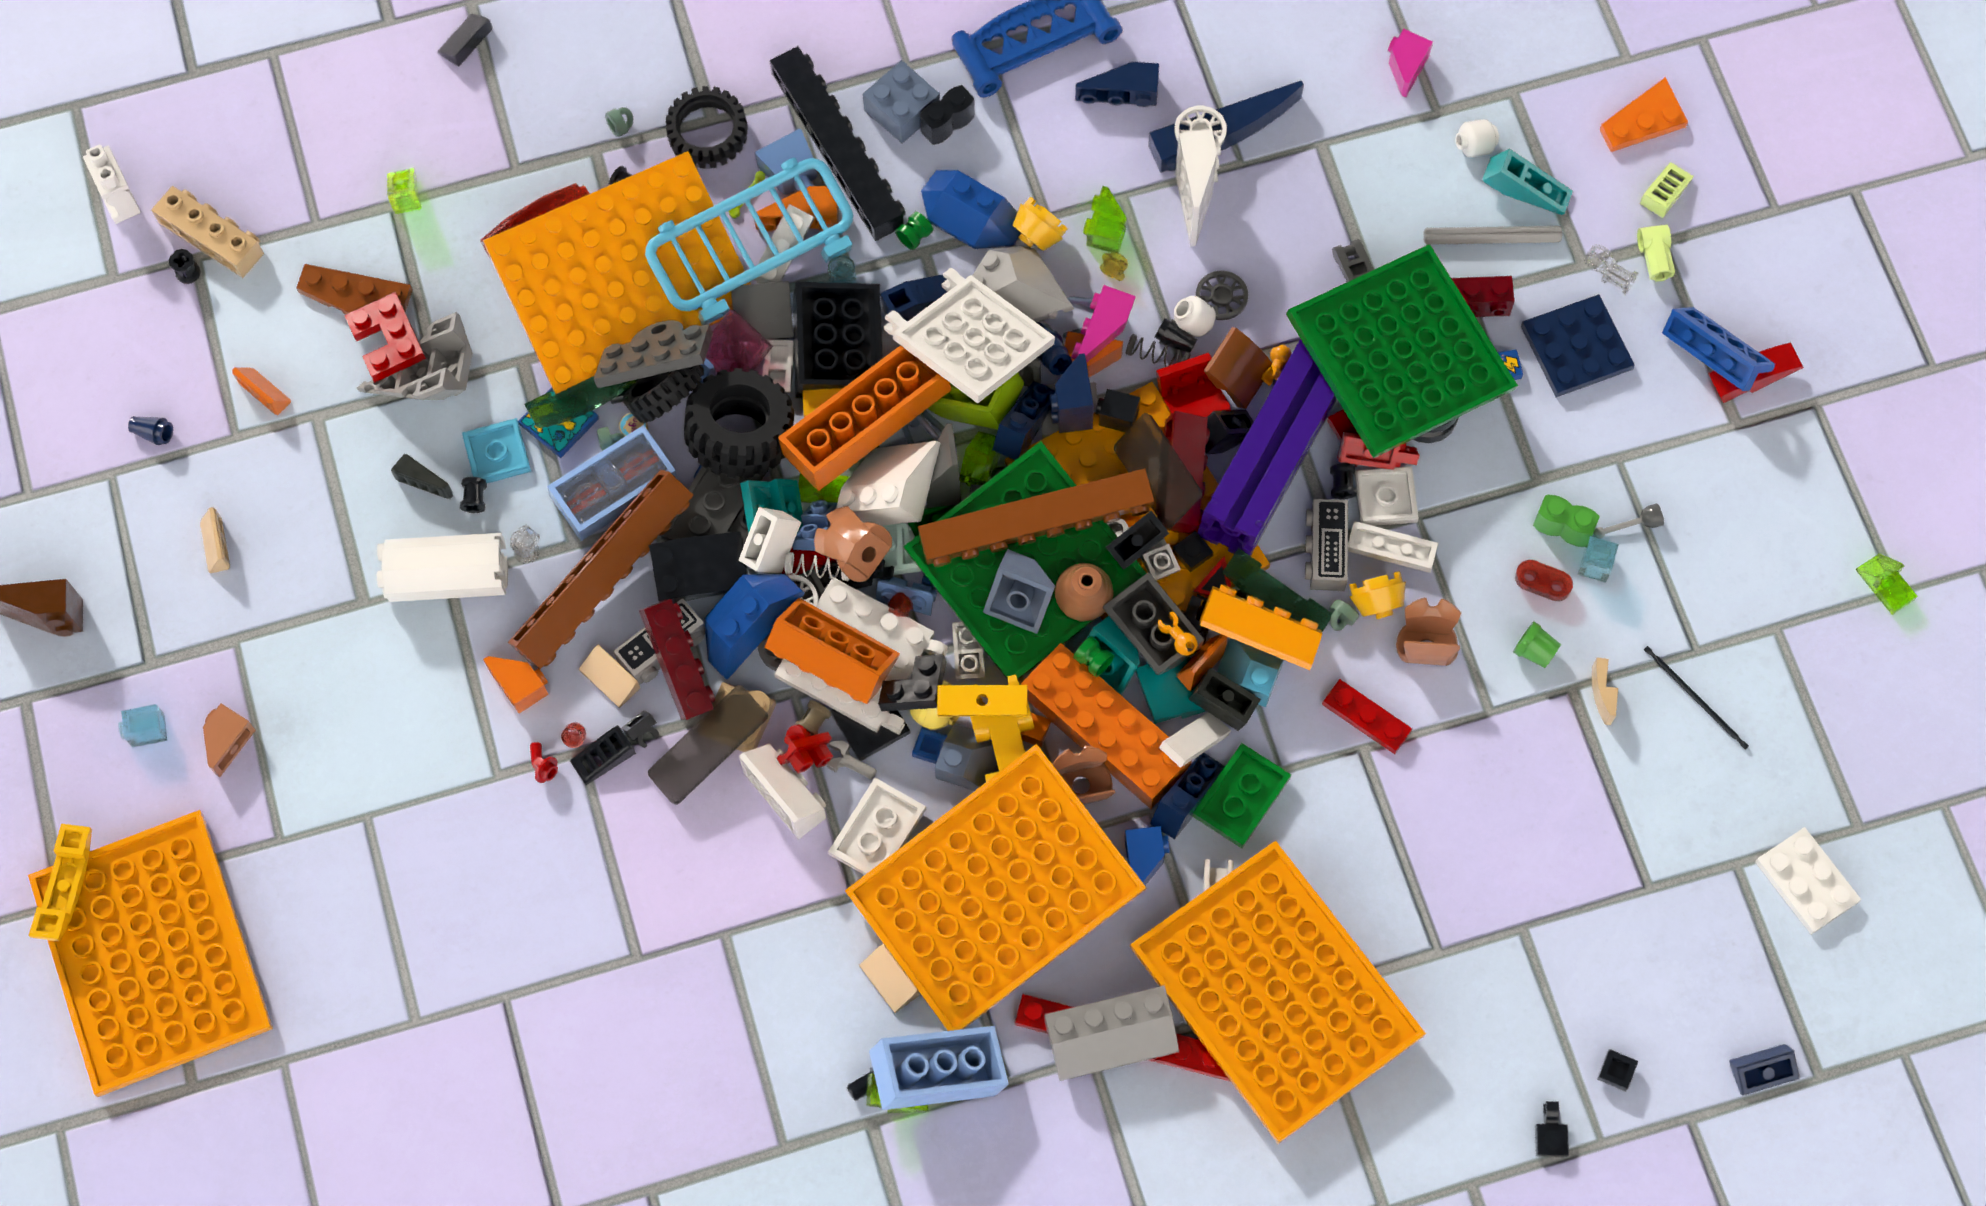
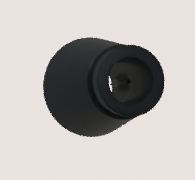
M1164 318L1154 338L1160 341L1159 344L1167 345L1177 350L1180 349L1183 352L1187 351V353H1191L1198 340L1190 333L1180 329L1175 320L1172 319L1170 321Z

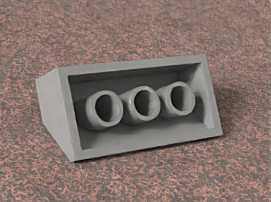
M1165 985L1045 1014V1025L1059 1081L1179 1052Z

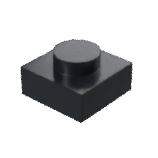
M1196 531L1188 535L1172 549V552L1190 573L1213 556L1212 549Z
M1609 1049L1597 1080L1626 1092L1638 1061Z

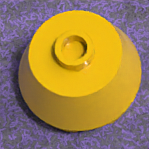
M1029 197L1024 204H1020L1012 226L1021 233L1018 238L1031 248L1035 245L1040 250L1045 251L1063 240L1062 236L1068 228L1063 224L1058 227L1061 221L1045 207L1038 204L1034 207L1033 205L1036 201Z
M1400 571L1393 573L1394 579L1389 580L1386 574L1362 581L1363 587L1357 588L1356 583L1349 584L1352 594L1349 597L1363 617L1373 614L1376 615V619L1394 615L1392 609L1404 606L1406 581L1403 582Z

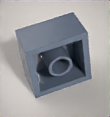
M902 60L862 94L864 111L902 144L920 129V114L922 110L929 104L940 101V93Z

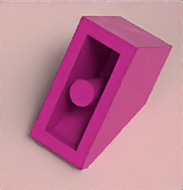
M1404 28L1399 37H1393L1388 47V52H1391L1389 65L1401 96L1407 97L1430 56L1433 41Z

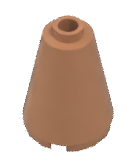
M1079 563L1068 567L1061 573L1055 586V598L1059 608L1069 618L1080 622L1092 621L1106 612L1103 606L1113 599V586L1109 576L1101 568L1089 563Z

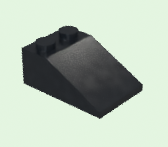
M740 531L680 538L649 545L659 602L671 599L674 604L682 598L685 601L725 594L742 575H748L747 565L739 561L743 550Z

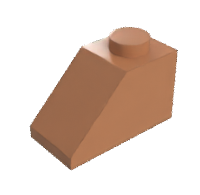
M220 703L217 709H213L207 715L203 726L208 766L219 777L222 776L256 731L247 719Z

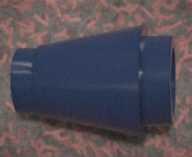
M133 416L128 423L129 432L156 445L167 444L173 436V425L166 418Z

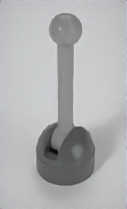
M1657 503L1649 505L1643 509L1640 518L1604 529L1598 527L1594 530V536L1601 539L1607 533L1640 523L1649 528L1664 525V517L1661 508Z

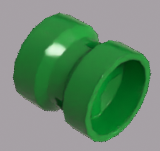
M915 211L908 217L906 224H901L895 230V234L904 246L910 250H915L920 245V240L923 237L927 238L934 231V228L924 215Z
M1090 636L1080 645L1073 658L1080 664L1089 665L1088 671L1093 676L1098 677L1110 666L1115 655L1108 649L1102 650L1100 642L1093 636Z

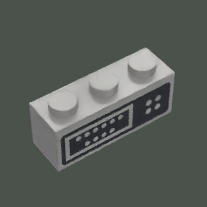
M1313 499L1311 509H1306V526H1311V535H1306L1305 552L1310 553V562L1305 564V579L1310 580V590L1345 591L1348 581V500Z
M682 598L677 602L683 615L680 623L683 631H689L695 647L705 637V625ZM645 627L613 651L617 662L638 681L639 685L653 680L657 676L658 670L661 669Z

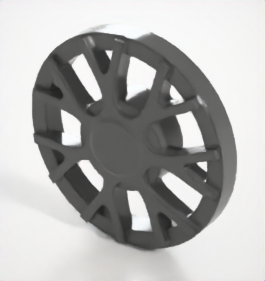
M1215 271L1207 274L1200 280L1196 288V296L1207 303L1212 301L1215 305L1216 320H1229L1238 316L1245 309L1248 301V290L1244 281L1236 274L1228 271ZM1216 278L1218 284L1212 287L1209 280ZM1226 278L1234 280L1231 287L1224 284ZM1201 289L1210 291L1211 296H1201ZM1242 289L1243 295L1233 296V291ZM1233 301L1240 306L1235 310L1229 304ZM1218 307H1225L1227 314H1218Z

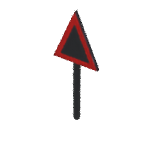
M1225 556L1193 592L1209 596L1213 586L1220 588L1221 584L1232 588ZM1205 627L1201 633V636L1204 638L1202 646L1205 644L1208 628Z

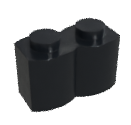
M963 85L953 87L947 91L940 101H935L922 110L920 114L921 133L932 145L940 144L947 140L954 130L966 126L974 118V97Z

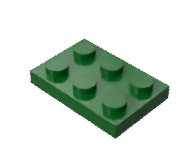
M1241 743L1193 812L1192 817L1243 849L1290 780L1291 774Z

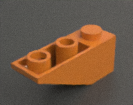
M827 186L807 187L806 189L827 227L830 228L838 224L839 207ZM801 190L781 199L786 209L790 204L815 218L809 229L823 231ZM776 202L756 211L767 232L775 231L783 217Z

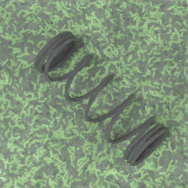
M1131 335L1126 348V355L1132 356L1140 345V359H1145L1152 349V362L1155 364L1160 360L1165 351L1164 366L1167 367V345H1165L1159 358L1154 362L1156 342L1153 341L1148 352L1142 358L1143 337L1140 338L1133 351L1137 335ZM1178 349V350L1176 351L1174 357L1172 358V360H1171V362L1168 364V366H1170V365L1172 364V362L1174 361L1176 355H1177L1176 363H1178V361H1179L1180 349ZM1186 351L1182 361L1190 359L1191 353Z

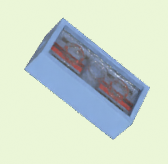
M642 425L554 481L547 488L549 496L580 541L617 519L660 470L668 471L675 477L676 470L646 427Z

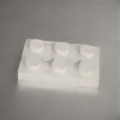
M874 778L828 853L842 863L866 875L906 843L926 811V806Z
M1805 827L1755 861L1811 935L1861 901L1858 894Z

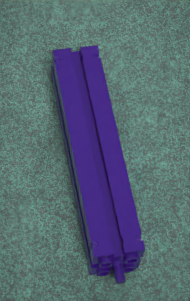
M1301 339L1212 495L1210 502L1207 504L1197 532L1201 538L1215 545L1221 543L1229 547V552L1246 561H1249L1255 547L1259 543L1337 401L1336 396Z

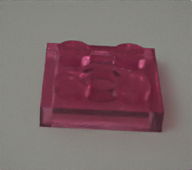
M730 309L713 330L706 358L714 365L716 372L726 369L727 372H732L734 368H742V371L750 372V370L757 368L773 345L735 310Z

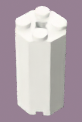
M502 533L385 540L383 544L377 545L378 560L382 561V571H377L378 588H383V596L389 602L506 595L505 588L508 587L507 556H504L500 550L506 549Z

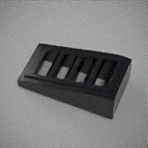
M617 725L572 758L570 763L584 784L588 785L636 753L632 744L619 725ZM616 740L622 747L619 751L612 744ZM605 747H607L612 754L610 758H607V756L602 750ZM596 753L603 762L599 766L592 757ZM585 760L588 761L593 769L590 773L587 772L582 764Z

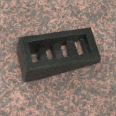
M403 454L391 469L394 478L401 483L449 500L453 496V492L446 481L408 454Z

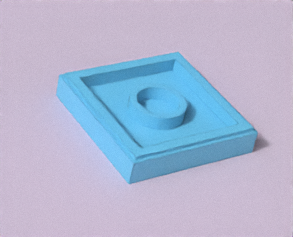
M517 418L462 433L473 477L482 478L488 484L531 472Z

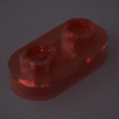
M1535 560L1523 561L1515 572V581L1520 588L1552 601L1565 600L1573 588V581L1569 574ZM1530 574L1534 577V580L1529 581L1524 575ZM1552 585H1559L1562 590L1555 591Z

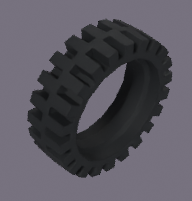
M702 86L701 92L698 91L697 87L692 88V94L690 95L685 91L681 94V100L677 97L673 101L674 107L670 106L668 115H666L667 138L674 154L677 156L688 151L694 164L698 163L699 168L704 169L706 164H710L711 168H716L717 162H720L723 166L727 164V158L735 159L736 152L740 153L743 150V144H746L748 134L746 115L741 103L738 102L734 95L731 97L730 92L724 90L721 93L718 87H713V90L710 91L708 86ZM714 107L730 115L733 121L731 135L724 142L713 147L690 145L683 139L680 133L683 119L691 112L700 108Z
M701 365L636 379L635 383L630 385L628 391L624 394L623 403L640 423L654 421L656 417L660 418L664 412L668 413L674 405L677 406L681 403L680 400L686 398L690 394L689 391L696 388V384L701 381V377L704 375V368Z

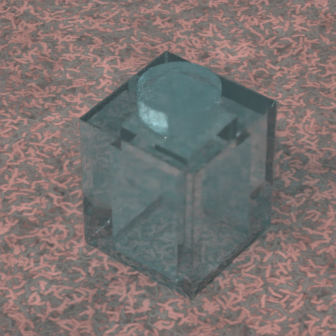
M1590 536L1583 553L1578 575L1606 583L1612 571L1619 544Z
M157 704L121 711L122 722L118 723L121 738L125 739L132 748L167 741L165 716Z

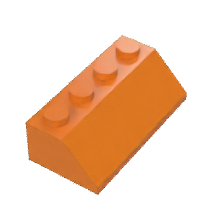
M800 598L776 619L764 647L773 652L776 657L788 660L797 665L803 672L817 676L824 680L827 685L836 687L849 694L852 699L864 702L865 704H868L878 693L882 682L885 681L900 655L899 652Z

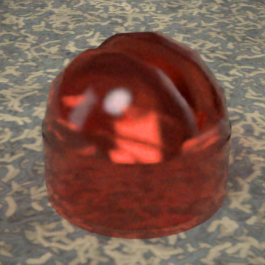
M902 592L895 594L888 603V611L897 617H908L909 611L914 609L912 600Z
M578 722L568 724L561 734L563 743L570 748L580 747L586 739V728Z

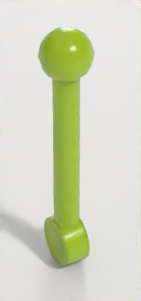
M763 171L756 172L755 179L749 188L765 180L766 175ZM743 204L729 210L731 218L739 217L740 208Z

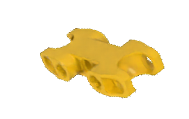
M1016 674L1007 676L1008 685H1019ZM982 697L978 699V701H977V704H978V705H980V706L986 705V704L983 702ZM1029 703L1028 716H970L977 743L988 740L992 741L999 769L997 772L985 774L986 782L1025 753L1021 732L1035 729Z

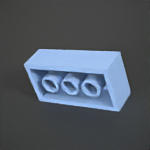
M995 1026L882 1038L869 1051L882 1110L996 1096L1009 1084Z

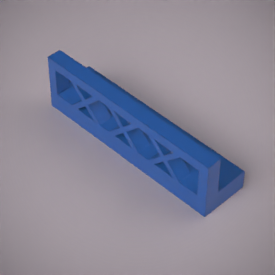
M1694 307L1672 309L1662 331L1663 335L1742 391L1751 390L1758 373L1772 372L1776 365Z

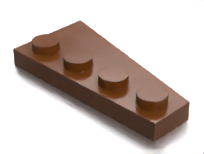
M304 264L296 287L300 294L328 307L332 306L341 310L345 315L394 292L398 295L406 313L413 291L409 284Z

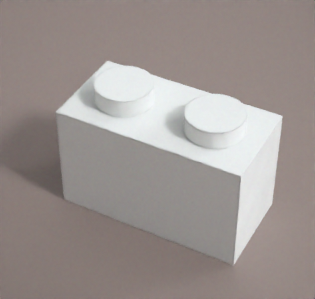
M759 507L739 561L757 572L782 574L786 555L792 548L801 522L783 511Z

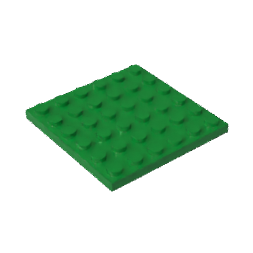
M1430 244L1288 309L1286 316L1373 459L1515 390L1518 386Z
M1040 441L937 521L1077 485ZM1104 520L1093 522V526L1085 530L1076 531L1075 527L1065 529L1063 535L1048 538L1047 534L1038 536L1035 542L1026 545H1019V542L1007 544V549L1034 559L1055 586L1064 570L1079 563L1093 564L1105 571L1112 582L1113 598L1147 574L1137 560L1123 570L1109 553L1106 546L1118 536L1107 523H1104ZM919 535L903 546L904 550L1007 680V676L1015 674L1017 679L1021 678L1043 661L1060 643H1066L1094 621L1080 622L1065 615L1056 602L1055 588L1038 634L983 613L998 568L1007 549L999 552H991L990 549L979 551V556L963 560L962 556L950 559L951 563L934 567L933 563L929 565L926 563Z

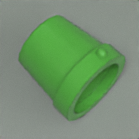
M1533 621L1517 643L1513 653L1546 668L1561 644L1543 630L1541 625Z

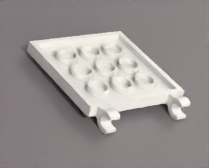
M950 268L943 273L947 280L941 285L948 291L946 294L908 322L896 311H891L885 316L889 323L884 326V330L893 335L895 342L976 403H979L1053 346L1055 336L972 275L964 279L955 269Z
M834 577L818 600L817 608L900 653L885 681L909 679L913 671L915 656H922L925 652L929 655H944L945 657L948 653L947 645L940 641L932 640L935 631ZM786 659L782 660L774 674L775 678L876 733L883 726L899 735L905 726L903 718L890 714L889 711H881L878 705L881 688L869 703L865 704L864 702L852 699L846 692L827 685L824 680L817 676L803 672L797 665Z

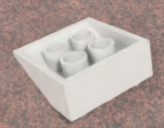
M1212 128L1179 133L1175 175L1190 247L1196 246L1213 194L1214 182H1218V155H1221L1219 138L1214 139Z
M930 441L875 448L866 456L841 487L836 509L848 506L863 523L870 522L878 525L921 522L941 443Z

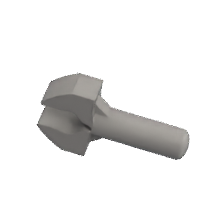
M843 740L829 742V747L839 751L842 758H832L827 763L828 769L837 772L840 767L846 766L869 779L875 777V768L850 756V744Z

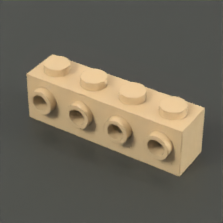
M172 186L151 209L159 224L242 278L245 277L264 254L259 245L260 240L250 231L246 233L241 231L232 219L228 217L223 219L218 216L217 211L207 203L200 204L194 195L185 189L180 191Z

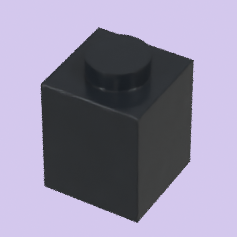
M1107 389L1105 398H1099L1095 414L1099 415V426L1132 434L1140 409V397Z

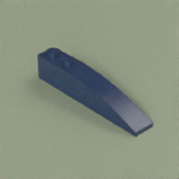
M1302 80L1216 109L1223 116L1227 127L1225 140L1220 146L1221 151L1260 131L1302 98L1304 86ZM1205 113L1203 118L1210 122L1213 115ZM1197 116L1190 118V120L1197 119ZM1180 123L1179 129L1189 131L1190 126ZM1175 124L1149 132L1148 147L1160 173L1168 170L1175 171L1178 141L1175 137ZM1221 124L1212 126V131L1222 130Z

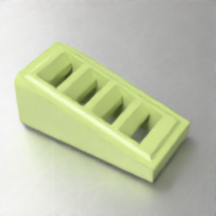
M1670 162L1644 193L1640 204L1661 218H1664L1694 176ZM1670 172L1683 179V181L1681 182L1669 175ZM1667 179L1673 184L1677 185L1678 187L1675 188L1667 182H1665L1664 180ZM1659 187H1664L1668 191L1672 192V194L1670 195L1669 193L1665 192ZM1655 192L1661 195L1662 197L1666 198L1667 200L1664 201L1663 199L1659 198L1655 195Z

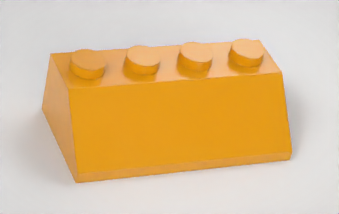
M1221 584L1220 588L1213 586L1200 616V626L1307 670L1311 669L1322 637V631L1317 629L1319 624L1306 618H1302L1301 622L1290 618L1291 612L1279 607H1275L1274 611L1263 607L1264 601L1248 595L1247 600L1236 595L1237 590Z

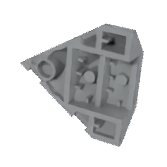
M1016 245L990 249L972 275L1034 322L1048 319L1049 314L1059 310H1063L1064 313L1074 310V307L1036 249Z
M455 312L434 321L426 328L427 334L419 340V344L426 357L425 360L375 383L373 379L368 383L364 381L357 389L360 392L420 400H443L450 396L461 394L466 390L472 350L460 315Z

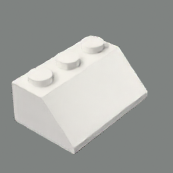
M770 744L743 752L739 755L744 775L798 840L826 819L825 802L818 793L811 794L805 787L808 785V782L801 773L793 772L787 764L780 765L777 757L785 754L780 748L775 751Z

